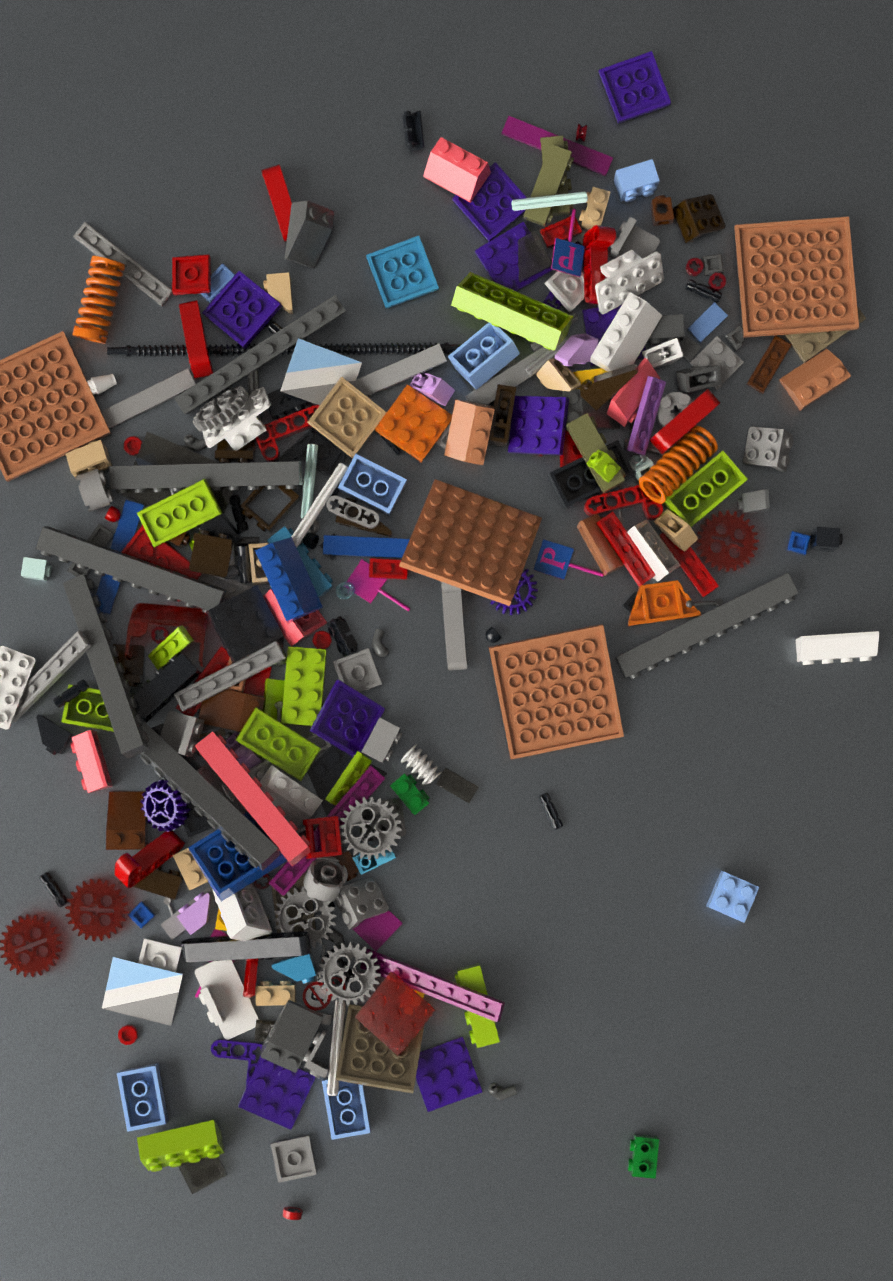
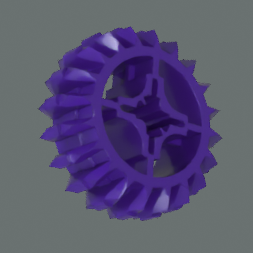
M525 569L522 572L521 578L523 579L519 580V586L516 589L517 593L513 596V599L518 604L507 606L497 602L498 605L495 610L498 611L500 607H503L502 614H505L506 610L509 609V614L512 616L515 609L519 615L521 614V607L526 612L528 610L526 604L531 607L533 606L530 599L536 600L537 596L532 595V593L538 592V589L532 588V586L537 585V581H530L534 575H526L529 569ZM527 584L528 595L523 601L519 594V589ZM494 600L490 602L491 605L496 603Z
M162 779L158 780V782H153L145 788L146 792L142 794L144 799L140 801L144 804L141 810L145 811L144 816L148 818V824L152 823V828H158V831L169 832L178 829L185 823V819L189 817L187 812L191 809L187 807L189 803H186L180 796L181 793L177 789L174 791L167 784L168 780Z

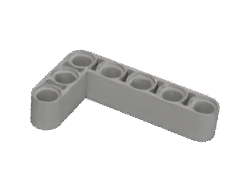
M441 582L448 671L467 669L461 588Z

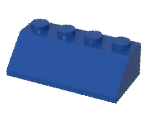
M292 537L270 543L255 550L287 623L323 608Z

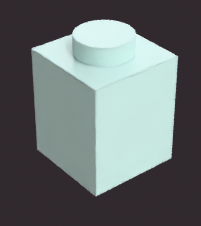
M24 557L21 576L47 581V577L51 576L52 566L49 565L50 562L47 560Z

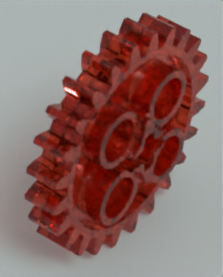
M729 510L726 511L725 515L719 511L718 517L714 514L711 515L712 521L707 518L704 520L707 526L700 525L703 532H697V535L701 537L696 540L697 543L701 544L697 550H703L700 557L706 556L705 564L709 561L712 562L710 568L717 565L718 571H720L724 567L727 573L731 567L735 572L737 565L742 569L744 568L743 562L746 564L750 563L748 557H755L751 551L758 550L757 547L753 546V544L759 542V540L753 538L758 532L751 531L755 525L748 526L750 519L744 521V514L737 517V511L730 515ZM717 525L724 526V534L717 533ZM736 530L742 531L743 539H737L734 532ZM711 536H715L723 540L726 537H729L730 542L741 543L744 546L740 547L733 543H730L728 546H726L725 541L712 539ZM717 543L720 546V551L718 553L713 552L711 544ZM731 548L737 549L739 553L737 558L730 556L729 550Z
M98 878L97 883H95L94 879H90V885L83 881V888L77 885L76 889L78 892L71 891L73 899H67L71 903V906L65 907V909L70 910V913L65 915V917H71L68 924L74 923L75 926L72 931L78 929V936L84 933L85 940L92 936V940L96 941L97 936H99L100 940L103 941L104 935L110 939L112 938L111 932L118 934L116 928L124 927L120 922L127 921L123 914L129 913L128 910L124 909L129 904L122 901L126 898V895L120 896L119 894L122 889L115 890L116 883L109 886V880L102 884L101 878ZM86 894H90L93 898L90 905L84 902ZM106 895L112 898L110 906H106L103 903V898ZM98 905L100 909H113L114 912H99L96 915V911L80 910V907L93 908ZM85 913L91 917L89 924H85L82 921V916ZM103 915L110 917V924L107 926L101 922Z
M26 914V920L19 916V922L15 919L12 920L13 926H5L8 932L1 933L5 939L0 940V943L4 944L3 947H0V950L5 953L0 957L7 958L4 965L11 964L10 971L15 968L17 969L16 975L23 971L24 977H27L29 972L32 977H35L37 971L41 976L43 975V969L49 972V965L56 966L54 959H60V956L56 953L63 951V949L58 947L63 941L57 940L61 933L55 934L54 931L58 927L51 928V920L45 923V916L38 920V914H35L33 919H31L30 914ZM35 927L41 931L39 938H35L32 934ZM16 935H20L23 938L21 945H17L14 942ZM44 938L47 939L46 942L36 945L32 949L29 948L15 953V950ZM41 946H45L48 950L45 957L39 953ZM23 953L29 955L30 959L27 964L21 960Z

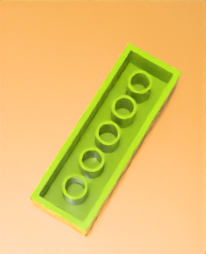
M470 272L457 285L451 306L456 307L461 312L472 314L477 319L488 321L493 326L504 328L511 334L520 335L530 342H536L544 348L554 351L568 335L574 317L473 272Z

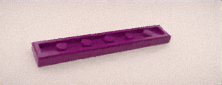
M508 116L501 135L541 150L540 138L558 136L511 116ZM563 138L564 141L568 142V150L572 151L573 164L603 176L607 175L613 157Z

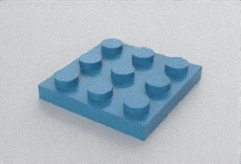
M419 236L366 255L386 309L439 290Z

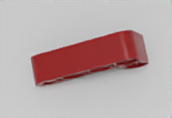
M280 164L261 171L283 240L286 242L292 202Z
M595 225L583 237V246H585L583 256L584 299L586 303L598 304L595 286L607 278L601 273L600 267L608 263V247L616 239V230L613 227Z
M198 300L179 304L189 363L194 378L209 376L213 374V368L208 354Z
M707 389L650 439V442L661 454L665 453L721 402Z
M313 405L265 424V432L269 433L268 439L261 440L259 436L256 437L265 461L274 462L280 457V451L276 444L277 441L312 428L307 423L308 418L306 415L308 414L310 418L319 405ZM297 418L305 420L302 426L294 424ZM279 425H286L287 430L284 433L277 432ZM269 449L276 450V455L272 458L266 456V452Z
M652 484L651 488L659 495L658 490ZM640 485L591 497L584 504V511L588 516H593L641 504L644 516L648 520H656L662 514L663 506L647 497ZM632 493L635 498L634 501H627L625 494ZM604 497V498L602 499V505H601V506H598V507L595 509V511L593 510V508H589V506L591 505V503H593V505H598V504H600V503H601V498ZM607 498H614L616 506H609ZM650 506H654L657 508V515H651L649 513Z
M173 830L166 831L134 856L125 853L119 857L115 863V876L130 889L173 857V855L177 854L185 843Z

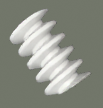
M415 744L404 754L401 763L408 761L406 768L413 767L411 774L419 773L416 779H424L421 785L425 786L433 782L442 771L436 773L438 766L430 767L433 761L429 760L426 762L425 760L428 755L420 756L422 749L415 750L417 746Z

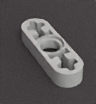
M331 496L327 500V509L332 514L369 529L375 528L379 524V515L371 509L339 496ZM338 500L339 505L343 507L344 503L348 505L344 509V514H342V509L336 507L333 510L330 503ZM350 507H356L359 510L356 517H350L347 514ZM362 510L366 511L364 515L370 517L371 514L374 515L376 522L367 524L368 520L365 518L359 521Z

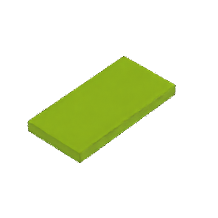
M206 479L137 512L153 547L223 514Z
M255 707L235 740L299 781H302L321 750L319 746Z

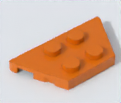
M678 580L639 586L627 624L628 626L691 618L701 616V612L695 606L691 608L686 606V602L691 600V598L684 592Z

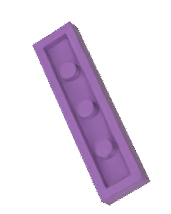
M651 376L647 377L628 443V451L645 456L666 381Z

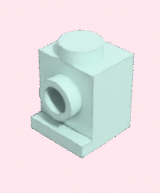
M633 455L629 461L635 473L634 476L638 481L642 476L641 471L646 468L650 469L654 465L652 460L646 455Z

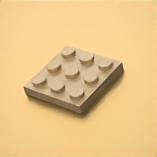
M341 377L307 423L353 458L387 412Z

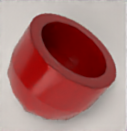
M111 506L106 513L105 519L110 522H117L121 516L119 509Z

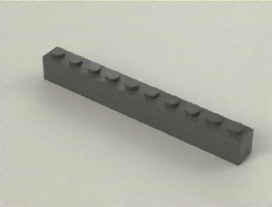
M336 295L332 296L174 399L184 414L192 412L296 345L298 338L304 340L347 311Z
M302 461L109 466L110 489H116V493H128V489H135V493L146 492V488H153L154 492H165V488H172V492H178L203 479H206L211 491L222 490V487L229 486V490H240V486H248V490H259V486H267V489H278V485H286V489H297V485H303Z
M49 526L42 527L36 549L41 550L40 553L49 557L55 555L62 562L69 563L71 561L77 563L76 566L81 569H94V573L101 576L108 574L113 576L112 579L122 583L123 581L130 582V586L141 589V587L149 589L148 592L154 595L164 594L166 599L177 602V600L183 601L187 607L195 608L197 606L203 608L202 612L204 613L221 604L226 593V589Z
M789 573L784 574L615 657V660L624 678L630 677L632 680L641 675L640 671L646 668L650 671L658 667L657 663L662 660L667 663L675 659L674 654L681 652L683 655L693 650L691 646L697 643L701 646L709 642V637L716 635L718 638L726 634L725 629L733 627V629L744 625V620L750 618L752 621L760 617V612L766 609L769 613L778 608L777 604L783 601L787 604L795 600L794 596L798 594V591Z
M82 574L64 582L63 586L78 629L84 633L92 645L86 652L121 754L129 759L149 750L147 744L149 738L141 727L143 720L136 712L137 703L130 695L131 686L128 680L124 678L125 669L122 663L118 661L119 652L116 646L112 644L113 635L110 629L106 627L107 618L104 612L100 610L99 606L102 604L98 595H95V584L91 578L89 579Z
M143 721L141 727L143 732L145 731L148 735L149 742L147 744L149 750L140 753L142 761L146 765L151 764L155 768L154 772L160 778L164 776L168 780L167 784L174 791L177 789L186 803L191 802L195 806L194 810L200 816H206L209 819L207 822L214 829L218 828L222 832V837L227 842L232 841L236 845L235 849L241 855H247L249 857L248 861L253 867H259L262 871L266 869L280 855L279 848Z

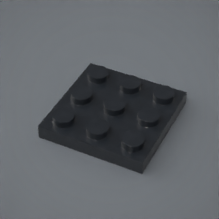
M257 585L206 611L233 663L284 636Z

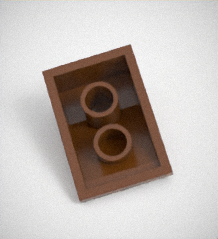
M226 689L202 702L198 719L204 720V724L241 732L255 707L262 710L265 698Z
M146 791L109 792L106 850H142L148 845V818L144 816L145 811L141 810L144 804L140 802L144 799L142 794Z

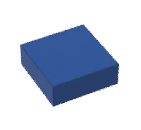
M792 531L787 550L806 555L811 536Z
M141 901L128 916L142 929L155 914Z

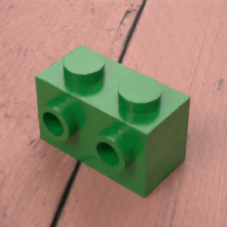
M404 773L390 787L415 816L429 804L427 800L430 797L423 789L419 791L416 788L417 782L411 774L407 776Z
M634 1134V1139H630V1151H633L632 1159L628 1160V1171H631L633 1177L656 1179L659 1138L657 1136Z

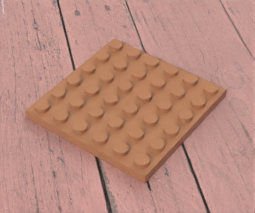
M849 217L740 224L734 226L744 338L857 330L859 328Z
M64 331L0 360V469L7 482L52 462L76 448H81L111 434Z
M435 479L399 566L510 606L542 518Z
M603 624L489 647L510 759L624 737Z

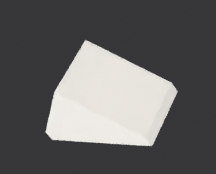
M678 338L642 352L644 358L649 360L654 369L671 365L684 356Z

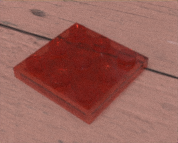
M390 972L355 1018L399 1056L436 1010L394 972Z

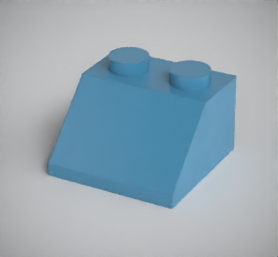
M312 952L308 955L293 956L272 964L274 970L297 982L301 980L303 983L313 981L318 972Z

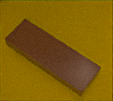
M775 335L746 385L763 394L792 344Z

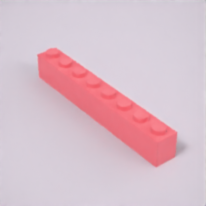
M212 731L198 742L195 748L272 843L279 848V851L291 866H294L311 852L308 847L310 842L304 835L300 837L297 834L298 828L291 820L288 822L284 818L286 814L280 806L276 808L273 805L274 799L268 792L264 793L260 789L262 785L256 777L252 779L249 776L250 770L244 763L240 765L236 760L239 757L232 748L228 750L225 747L227 742L220 734L216 736Z

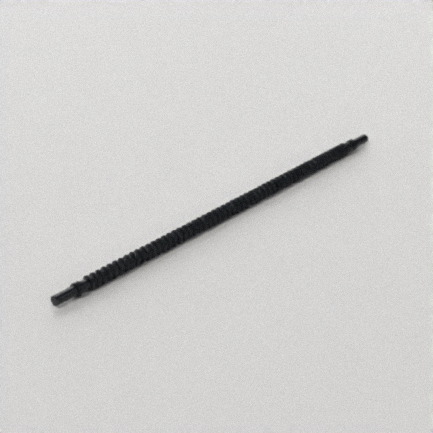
M420 342L418 345L415 343L413 345H410V343H407V345L404 343L402 345H399V343L393 345V343L391 345H388V343L382 345V343L380 345H377V343L371 345V343L369 345H366V343L360 345V343L358 345H355V343L349 345V343L347 345H344V343L338 345L336 343L335 346L332 343L329 346L327 343L324 346L321 343L319 344L320 347L338 354L341 353L342 355L344 353H347V355L353 353V355L355 353H358V355L364 353L366 355L367 352L369 355L372 352L375 355L378 352L381 355L383 352L386 355L388 352H391L392 355L394 352L397 355L399 352H402V354L413 352L415 354L435 346L431 342L429 345L426 342L424 345H421ZM445 342L440 345L443 353L449 354V352H454L462 344H449V342ZM178 344L176 347L173 345L171 347H168V345H165V347L162 345L160 347H157V345H154V347L151 345L149 347H146V345H143V347L140 345L138 347H132L131 345H126V347H107V355H126L127 357L132 355L140 357L141 354L144 357L146 354H149L150 357L152 354L155 357L157 354H160L161 357L163 354L166 356L168 354H171V356H174V354L177 356L179 354H182V356L188 355L187 347L184 344L182 347H179ZM210 344L207 349L210 356L212 354H215V356L218 354L221 356L223 354H226V356L237 354L239 356L255 347L256 344L253 346L249 344L245 349L239 346V344L237 346H234V344L228 346V344L226 346L222 344L217 346L215 344L214 347ZM295 345L287 351L283 352L281 355H283L284 353H286L287 355H289V353H292L293 355Z

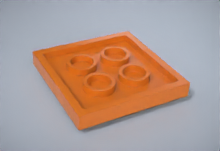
M407 384L379 422L375 431L422 463L450 424L452 414Z

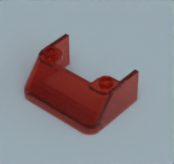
M138 603L133 607L127 629L125 647L127 660H131L134 637L143 636L147 632L148 624L177 627L183 625L194 640L192 642L200 643L198 662L200 667H204L209 617L206 613L202 612L201 608Z

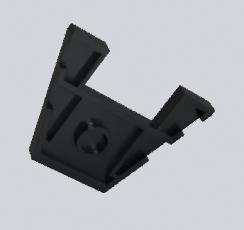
M312 427L291 448L287 449L282 456L274 461L293 462L297 458L306 463L307 445L317 444L316 470L330 478L338 464L345 463L346 453ZM338 486L336 487L331 496H338Z
M334 745L318 758L307 771L318 797L323 800L321 804L326 816L335 805L325 799L353 758ZM372 764L369 765L372 766L375 770H377L383 777L387 775L385 771L379 769L378 767Z

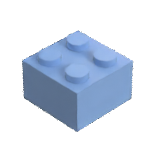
M653 159L616 170L613 181L620 202H632L638 196L648 197L653 195L654 191L657 190L660 180Z
M721 871L706 907L745 923L759 887Z

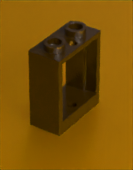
M278 485V489L291 501L270 525L249 508L267 486H259V490H254L240 505L244 509L242 513L249 519L253 517L258 522L256 525L262 531L268 530L271 533L301 499L292 489H286V485Z

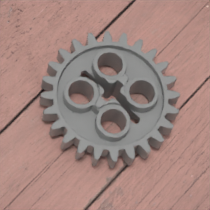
M236 386L234 388L231 387L227 391L225 390L221 395L218 394L216 398H212L211 401L200 408L201 411L196 413L192 421L198 431L205 432L213 427L216 428L220 423L223 424L225 420H229L233 415H236L242 409L241 406L246 404L245 402L248 401L249 397L244 387Z
M363 797V803L361 804L358 800H355L356 807L349 805L351 811H344L347 817L340 818L341 821L345 822L344 825L339 826L340 829H344L340 836L346 837L342 843H349L350 845L347 847V850L353 848V855L359 852L360 859L365 854L368 860L371 859L372 855L378 859L379 853L385 857L386 849L392 852L391 844L394 846L398 845L394 841L395 838L401 839L397 832L402 831V828H398L397 824H400L402 821L395 819L399 813H392L395 808L394 806L389 809L387 808L388 801L382 805L381 798L374 802V798L371 797L370 802H367L366 798ZM366 809H370L373 812V818L368 821L362 817V813ZM380 813L381 816L374 826L376 831L370 832L365 842L361 843V839L367 832L365 826L367 824L371 825L377 814ZM381 820L389 822L390 827L387 831L379 829V822ZM354 826L362 828L363 833L360 837H355L352 834ZM375 836L379 839L377 847L369 846L368 840L370 837Z
M302 886L301 892L297 888H294V894L288 891V898L281 897L284 903L276 904L280 910L274 911L275 914L279 915L278 918L273 919V921L279 922L275 929H281L280 933L294 932V927L301 925L304 931L309 932L313 948H316V942L322 945V938L329 939L326 933L334 932L330 925H336L335 922L331 921L332 918L337 917V915L331 914V911L335 909V907H329L332 901H321L308 897L304 886ZM308 900H313L316 903L314 911H309L306 908ZM289 907L297 908L298 914L296 917L288 915ZM318 911L322 912L321 915L309 918L307 920L308 923L300 921L289 925V921L302 917V913L310 915ZM314 919L322 921L321 929L313 928L312 922Z
M350 941L348 947H345V944L341 942V948L334 945V952L329 949L327 950L329 957L322 956L325 963H319L323 970H319L317 974L323 975V977L319 978L318 982H324L321 990L327 988L326 996L333 995L331 1001L339 998V1004L346 1000V1004L349 1006L350 1000H353L354 1004L357 1005V999L364 1002V995L370 998L371 994L369 991H376L373 984L380 983L375 977L381 976V973L375 972V970L379 969L380 965H374L377 957L371 958L373 951L366 953L367 946L359 949V943H357L355 947H352V942ZM339 957H346L348 959L347 965L340 966L337 963ZM352 957H355L356 959L352 968V973L354 974V976H350L346 990H343V985L346 979V973H344V971L348 972ZM359 962H363L367 965L365 971L360 972L356 969V965ZM335 975L341 976L343 980L338 985L331 981ZM353 981H358L361 987L359 990H353L350 984Z

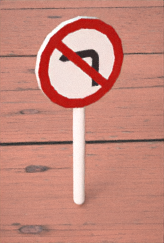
M322 945L320 963H324L322 956H325V945ZM319 974L317 982L308 984L302 994L304 1004L309 1009L315 1011L326 1008L331 1000V995H325L326 989L321 990V986L324 983L318 982V979L322 976Z

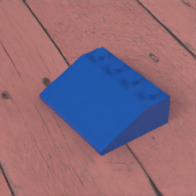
M245 812L243 815L268 838L249 813ZM219 829L188 847L221 902L287 861L279 851L280 855L266 869L262 871L259 867L255 868L248 861L249 857L247 855H241L235 849L236 845L232 841L227 842L222 837V832Z

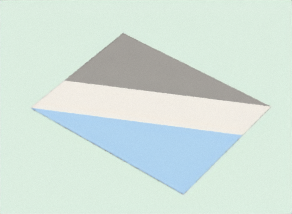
M298 338L280 391L320 405L341 377L353 386L355 385L362 362Z
M113 957L102 1009L171 1026L183 974Z

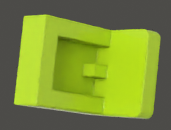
M601 450L594 452L586 463L608 483L621 469L607 453Z

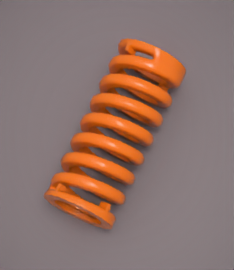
M92 256L90 263L92 268L88 270L89 275L92 277L86 279V284L90 287L84 288L83 293L87 297L81 299V304L85 307H81L78 310V313L83 317L76 319V323L79 326H74L72 335L88 341L106 344L107 338H100V335L107 336L108 331L90 324L111 325L110 321L93 314L111 317L113 312L95 304L114 307L116 302L97 294L117 297L118 292L99 284L120 287L121 283L101 274L122 277L123 272L121 271H124L125 264L104 257Z
M694 426L648 472L639 478V485L643 492L654 502L663 504L667 496H671L674 490L680 488V483H685L687 477L692 476L693 471L698 470L700 464H704L707 458H710L718 450L715 438L705 428ZM696 433H701V434H703L704 436H706V437L708 438V441L705 440L702 436H700V435H698V434H696ZM652 484L661 493V496L653 491L651 488Z

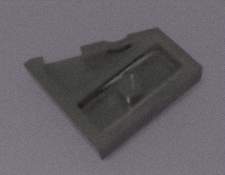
M535 231L518 240L519 282L521 283L552 265Z
M219 1157L212 1159L201 1158L199 1162L189 1163L188 1161L178 1166L192 1194L228 1175Z

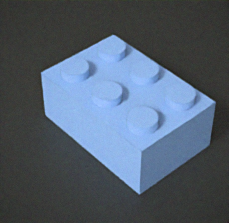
M488 322L452 352L448 358L454 368L477 390L520 353L511 338L499 327L493 326Z
M355 454L338 489L352 498L390 516L407 484V479Z
M158 1063L120 1070L117 1073L127 1132L164 1125L169 1121Z
M328 1077L323 1078L322 1084L331 1139L371 1133L364 1085L339 1081L338 1095L329 1096L327 1094Z

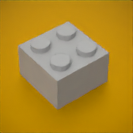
M379 717L362 753L381 763H384L385 760L389 761L394 752L391 750L393 744H398L402 733H400L401 729Z

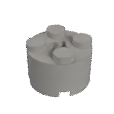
M672 392L661 399L656 415V422L661 428L676 417L674 413L671 414L673 409L680 413L693 402L689 395L681 392Z
M95 469L76 476L77 481L81 480V485L78 487L85 506H89L88 512L111 505L114 497L111 489L106 488L107 478L104 470Z
M332 856L313 860L303 880L307 896L321 901H335L348 877L346 867L344 865L342 867L338 863L339 860Z

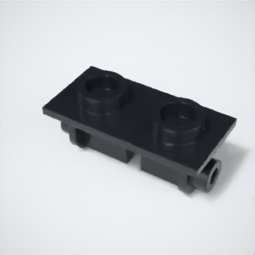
M419 110L412 114L411 111H404L402 116L404 128L408 129L405 132V146L412 153L424 148L421 111Z
M339 616L327 623L329 634L334 637L337 649L343 657L358 651V644L353 634L345 635V633L350 631L345 618L343 619Z

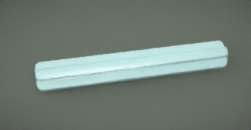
M576 192L512 200V209L517 211L586 203L588 197L587 192Z
M317 444L307 445L300 516L302 519L313 504L318 453Z

